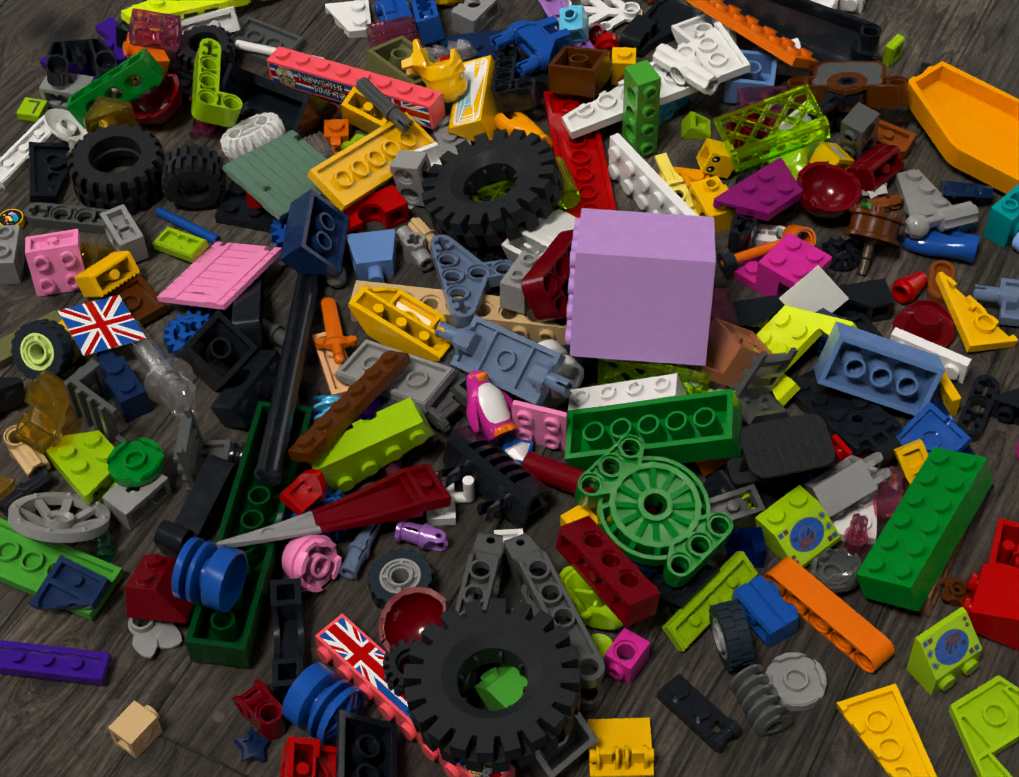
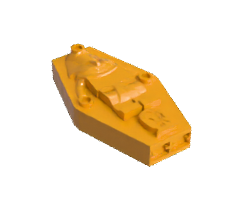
M943 61L935 66H929L919 76H913L909 79V104L907 106L950 165L1005 194L1019 184L1018 98Z

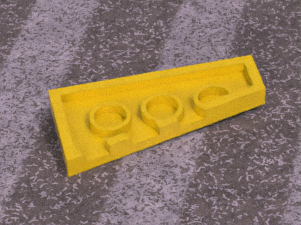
M896 683L836 702L837 709L889 777H937Z

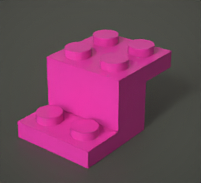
M788 232L766 255L743 262L734 271L733 278L763 296L780 295L786 293L817 265L825 271L832 263V256Z

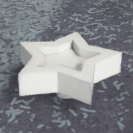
M887 182L874 192L864 191L863 189L861 196H869L872 199L878 198L880 194L888 193L886 188Z

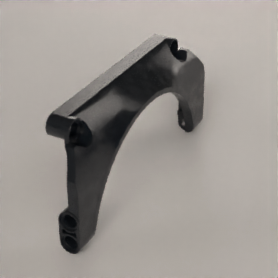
M657 0L644 16L636 15L624 29L619 40L620 47L636 48V54L644 56L661 43L666 44L676 40L671 30L672 25L704 14V12L685 0ZM724 0L723 2L727 6L731 4L741 9L740 14L745 17L750 15L758 19V25L762 27L768 26L776 30V36L780 38L782 36L789 39L798 38L801 47L813 53L812 57L818 60L819 63L827 61L877 60L883 63L882 57L875 56L879 50L882 28L873 22L810 0ZM836 111L833 123L834 129L841 130V121L849 112Z

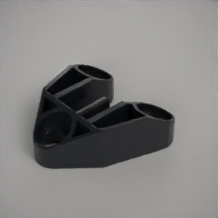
M100 38L52 42L46 60L47 82L52 86L68 84V62L72 61L73 65H77L81 69L83 64H87V60H90L92 70L96 78H99L117 66L116 57L111 48Z

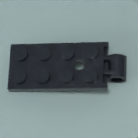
M814 369L793 380L800 387V390L790 400L805 413L817 414L823 418L829 434H837L852 450L853 455L856 456L865 450L867 457L875 452H880L883 460L874 466L878 469L897 459L893 450L902 445L893 435L900 432L902 425L879 405L817 383Z

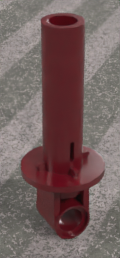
M532 451L526 454L522 465L541 482L575 494L578 479L585 472V470ZM591 487L583 488L587 493L596 492ZM660 503L657 507L652 505L644 506V508L650 514L656 515L663 507V504Z

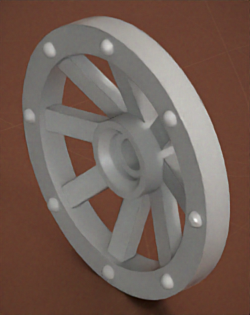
M71 492L34 493L21 497L10 505L8 509V524L15 532L34 540L52 543L81 542L96 538L107 531L110 525V511L103 503L96 499L86 505L78 494ZM47 505L62 506L60 510L50 511ZM36 507L43 518L28 510ZM71 507L83 509L76 515L70 513ZM92 515H95L97 517L95 519L84 521Z

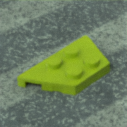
M99 430L38 440L40 450L86 505L94 500L92 494L99 487L105 489L111 483L112 479L107 469V460L114 446Z

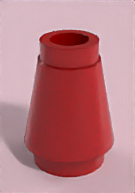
M918 271L897 279L891 288L893 298L899 303L912 302L928 283V277L925 273Z

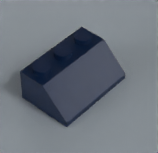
M310 189L290 204L280 260L299 274L338 276L341 272L349 216L313 189Z

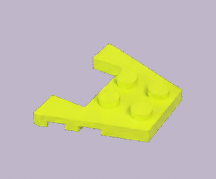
M784 305L756 335L773 354L784 352L787 354L794 347L798 350L785 370L786 372L822 334L829 337L836 321L855 328L857 327L852 321ZM783 373L772 389V392L777 401L784 406L800 390V387Z

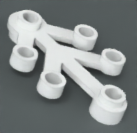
M566 0L567 4L571 6L572 2L570 0ZM581 0L582 4L593 6H583L587 15H592L589 17V28L609 16L614 17L609 21L600 23L607 30V33H613V28L624 22L630 23L636 15H642V9L636 2Z

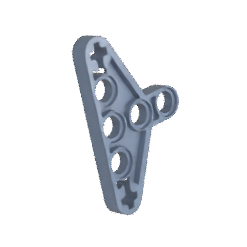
M434 236L430 240L431 256L451 321L456 326L467 327L471 324L474 316L478 315L487 289L500 286V282L505 274L498 272L508 271L513 262L509 260L482 262L450 236ZM442 262H452L453 264L444 265V264H441V263H442ZM481 274L484 275V277L476 278L473 277V275ZM449 278L458 279L457 281H447ZM454 295L464 296L463 298H452Z

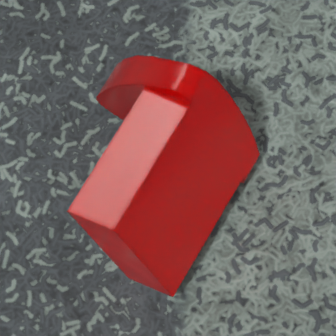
M319 469L304 471L291 485L281 492L279 500L297 516L306 513L318 501L322 502L326 498L327 487L323 472Z

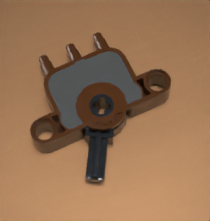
M879 60L827 61L815 66L813 76H797L787 80V102L789 107L798 108L805 101H810L812 108L808 110V116L811 117L812 121L819 120L832 110L845 113L850 112L858 102L869 108H902L909 104V80L904 76H886V65Z

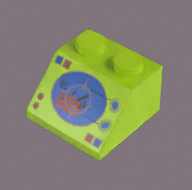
M798 485L755 517L758 538L779 558L790 557L803 568L810 564L815 557L823 553L826 548H831L841 540L840 534L820 502L801 485Z
M963 607L915 638L906 670L931 696L939 690L947 691L955 684L958 677L963 674L966 676L972 674L980 664L978 660L982 647L968 613Z

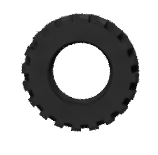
M110 124L106 128H96L95 132L85 134L83 140L79 139L69 154L68 169L75 194L78 196V200L86 207L110 210L124 204L128 212L134 214L136 210L141 209L142 211L148 208L149 203H155L159 195L163 194L161 184L165 156L162 145L154 134L148 130L145 131L142 127H132L130 124H123L122 126ZM117 167H130L121 172L106 173L107 171Z

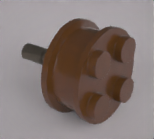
M853 204L852 208H849L848 211L851 214L849 227L843 230V234L865 242L857 274L867 276L875 245L899 247L900 242L897 241L900 226H905L906 221L904 220V215L893 212L886 214L887 209L872 206L871 210H868L867 206Z

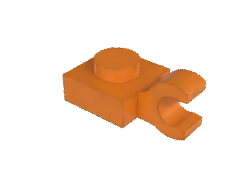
M349 119L324 120V143L331 144L333 156L342 151L341 145L343 142L349 141Z

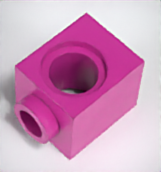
M623 628L604 654L605 671L613 679L622 680L630 685L649 659L650 642ZM620 657H629V658H631V659H630V660H622V659H620Z

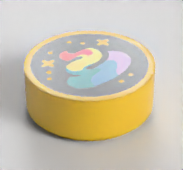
M17 209L3 211L0 214V226L20 225L22 229L25 226L23 213Z

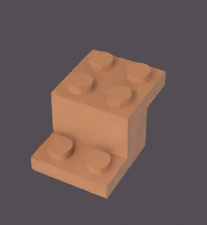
M714 317L709 326L706 366H688L692 369L691 374L701 381L707 379L719 387L724 388L728 386L734 388L735 382L744 379V376L741 374L743 369H750L753 365L749 361L752 356H759L761 351H765L767 354H773V352L753 331Z

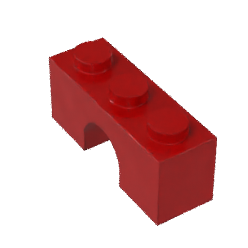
M394 185L367 195L342 211L349 216L347 234L364 232L363 225L371 221L383 224L387 230L409 221L408 203ZM346 238V241H345V248H344V249L348 248V246H347V238Z

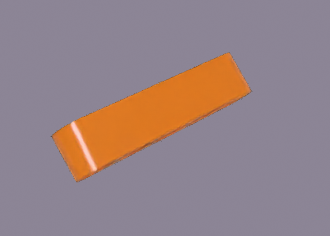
M783 558L764 574L763 577L768 582L772 581L777 585L782 599L787 604L792 603L796 607L800 617L864 671L874 673L894 655L895 648L883 633L792 558Z

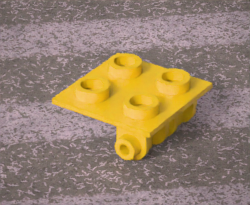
M650 717L587 719V724L598 739L597 742L589 747L590 777L654 776V748H652Z

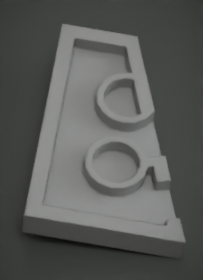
M911 169L896 174L895 184L901 199L904 201V211L908 213V216L914 213H921L926 217L933 216L935 210L952 206L919 169Z

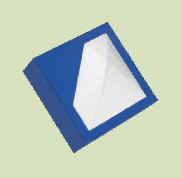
M507 436L502 449L522 465L526 454L530 451L533 452L534 442Z

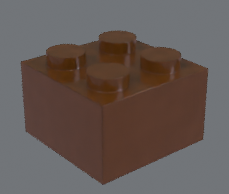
M564 45L548 65L549 92L557 93L561 96L576 95L584 99L595 98L610 78V51Z

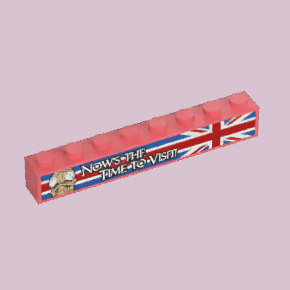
M280 46L266 60L272 81L299 91L342 103L353 86L356 87L357 80L366 77L394 104H398L403 113L407 112L420 126L435 129L446 115L443 93L437 90Z
M340 614L315 635L318 657L325 664L330 662L336 668L342 680L351 681L356 687L364 691L365 701L375 703L378 706L379 712L387 721L393 720L398 724L401 733L409 741L414 739L421 746V750L431 761L436 759L443 766V770L448 777H515V767L510 763V771L494 773L492 763H484L483 771L476 772L466 770L463 759H460L456 766L443 760L439 748L432 752L422 741L421 732L417 733L411 721L407 699H404V692L398 697L394 694V689L390 691L387 682L385 683L383 660H385L384 655L386 652L344 614ZM401 666L400 672L404 674V668Z

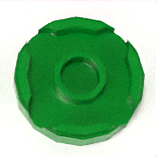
M137 438L138 441L130 442V440H127L115 447L107 460V469L111 479L124 487H139L153 481L159 476L165 464V457L158 443L148 438Z

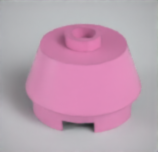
M307 535L295 537L287 544L282 555V568L290 579L301 578L303 591L320 592L323 590L322 586L330 578L336 579L341 567L342 558L337 555L335 547L337 545L325 535Z

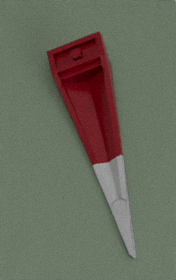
M429 463L406 467L324 506L285 521L219 541L216 544L218 548L223 545L235 548L422 517L424 511L449 507L451 505V496Z

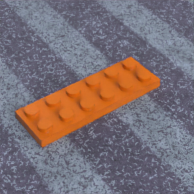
M685 0L791 66L814 70L815 66L819 63L818 60L812 57L813 53L802 47L800 49L796 48L794 41L784 36L782 38L776 36V30L768 26L762 27L758 25V19L750 15L743 16L740 14L741 9L731 4L729 6L723 3L724 0Z

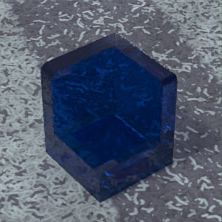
M762 527L733 529L725 544L727 561L736 551H744L754 568H764L766 547Z

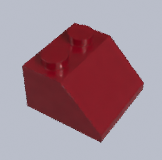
M159 554L143 555L125 586L127 617L187 623L196 604L187 600L177 599L172 594L171 579L176 563L173 557H163Z

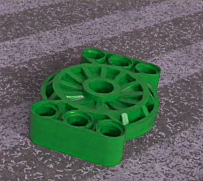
M625 435L580 476L575 492L576 502L583 508L597 507L598 525L630 560L645 565H664V581L671 587H682L725 546L733 530V521L729 515L723 512L710 513L711 506L708 494L702 482L691 470L681 463L666 457L643 456V441L636 435ZM624 450H631L635 455H627L624 453ZM609 468L616 473L607 474L603 469ZM591 487L596 492L587 493L583 488ZM660 503L663 504L662 514L660 515L650 514L644 508V506L652 505L657 507ZM711 527H719L724 533H716ZM692 546L702 548L705 553L695 552ZM672 566H680L685 572L677 573L672 569Z

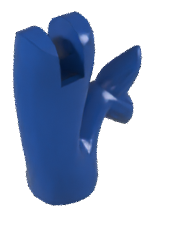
M974 224L945 231V234L929 229V232L920 239L911 238L906 233V237L903 240V248L922 255L958 259L973 264L980 236L963 233L972 228Z

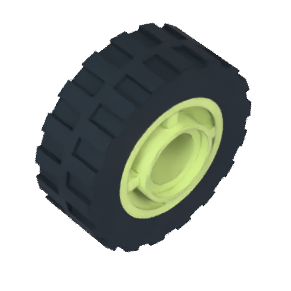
M48 319L36 320L22 325L20 330L15 332V337L11 342V354L13 355L14 364L18 367L17 369L25 374V377L32 378L34 381H46L62 375L72 365L73 356H75L74 342L70 337V333L65 330L62 324H58L57 321Z

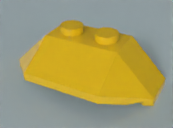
M362 286L348 303L349 309L366 334L385 346L433 362L440 361L452 346V343L435 336L436 328L445 331L437 326L440 321L447 322L445 316L399 288H371V286Z

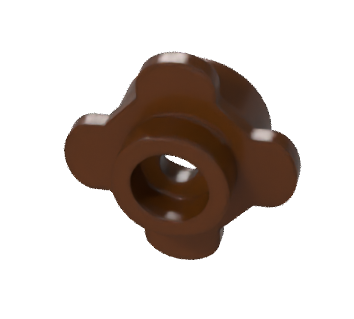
M946 576L943 579L945 587L941 593L942 600L951 606H960L963 598L968 596L969 590L965 588L967 580L962 581L954 579L952 576Z

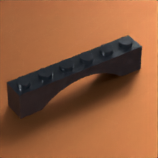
M885 279L868 280L838 286L849 299L836 309L833 314L849 318L863 312L871 322L891 320L895 301ZM783 294L730 302L729 323L751 330L757 334L783 308L784 304L779 299Z

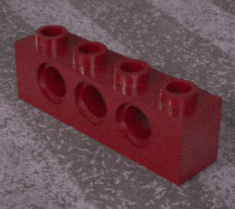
M589 515L559 527L556 549L625 627L656 614L660 597L657 587L643 575L638 566L631 562L622 552L621 548L607 536Z

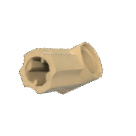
M13 425L6 429L3 438L10 456L17 461L29 479L42 468L46 471L51 468L50 463L32 440L25 426Z

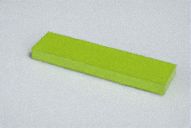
M736 551L720 568V571L662 627L677 651H685L710 625L709 609L711 605L732 600L733 592L736 588L749 583L750 580L758 575V572L744 551Z

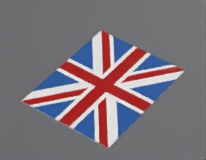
M119 294L58 310L83 356L146 339Z

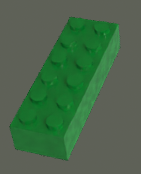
M728 389L568 410L564 459L568 465L586 471L619 439L629 434L636 435L643 441V456L666 457L679 463L740 457L742 406L734 390ZM624 450V453L627 455H635L631 450ZM609 468L603 469L605 472H614V470Z
M933 447L856 573L864 598L919 612L994 482L987 457Z

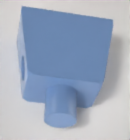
M395 229L346 235L348 254L358 280L384 283V278L394 276L397 254Z

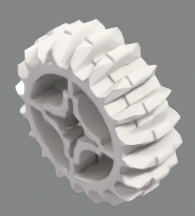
M264 112L260 115L256 114L241 120L232 128L227 129L226 133L222 135L220 142L225 156H227L229 161H233L265 143H269V141L286 134L284 124L277 114Z

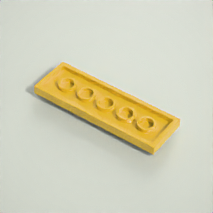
M404 112V114L414 121L413 126L407 124L411 128L408 132L402 133L390 121L310 169L307 177L341 211H344L394 179L390 172V164L399 150L415 151L435 142L407 112Z

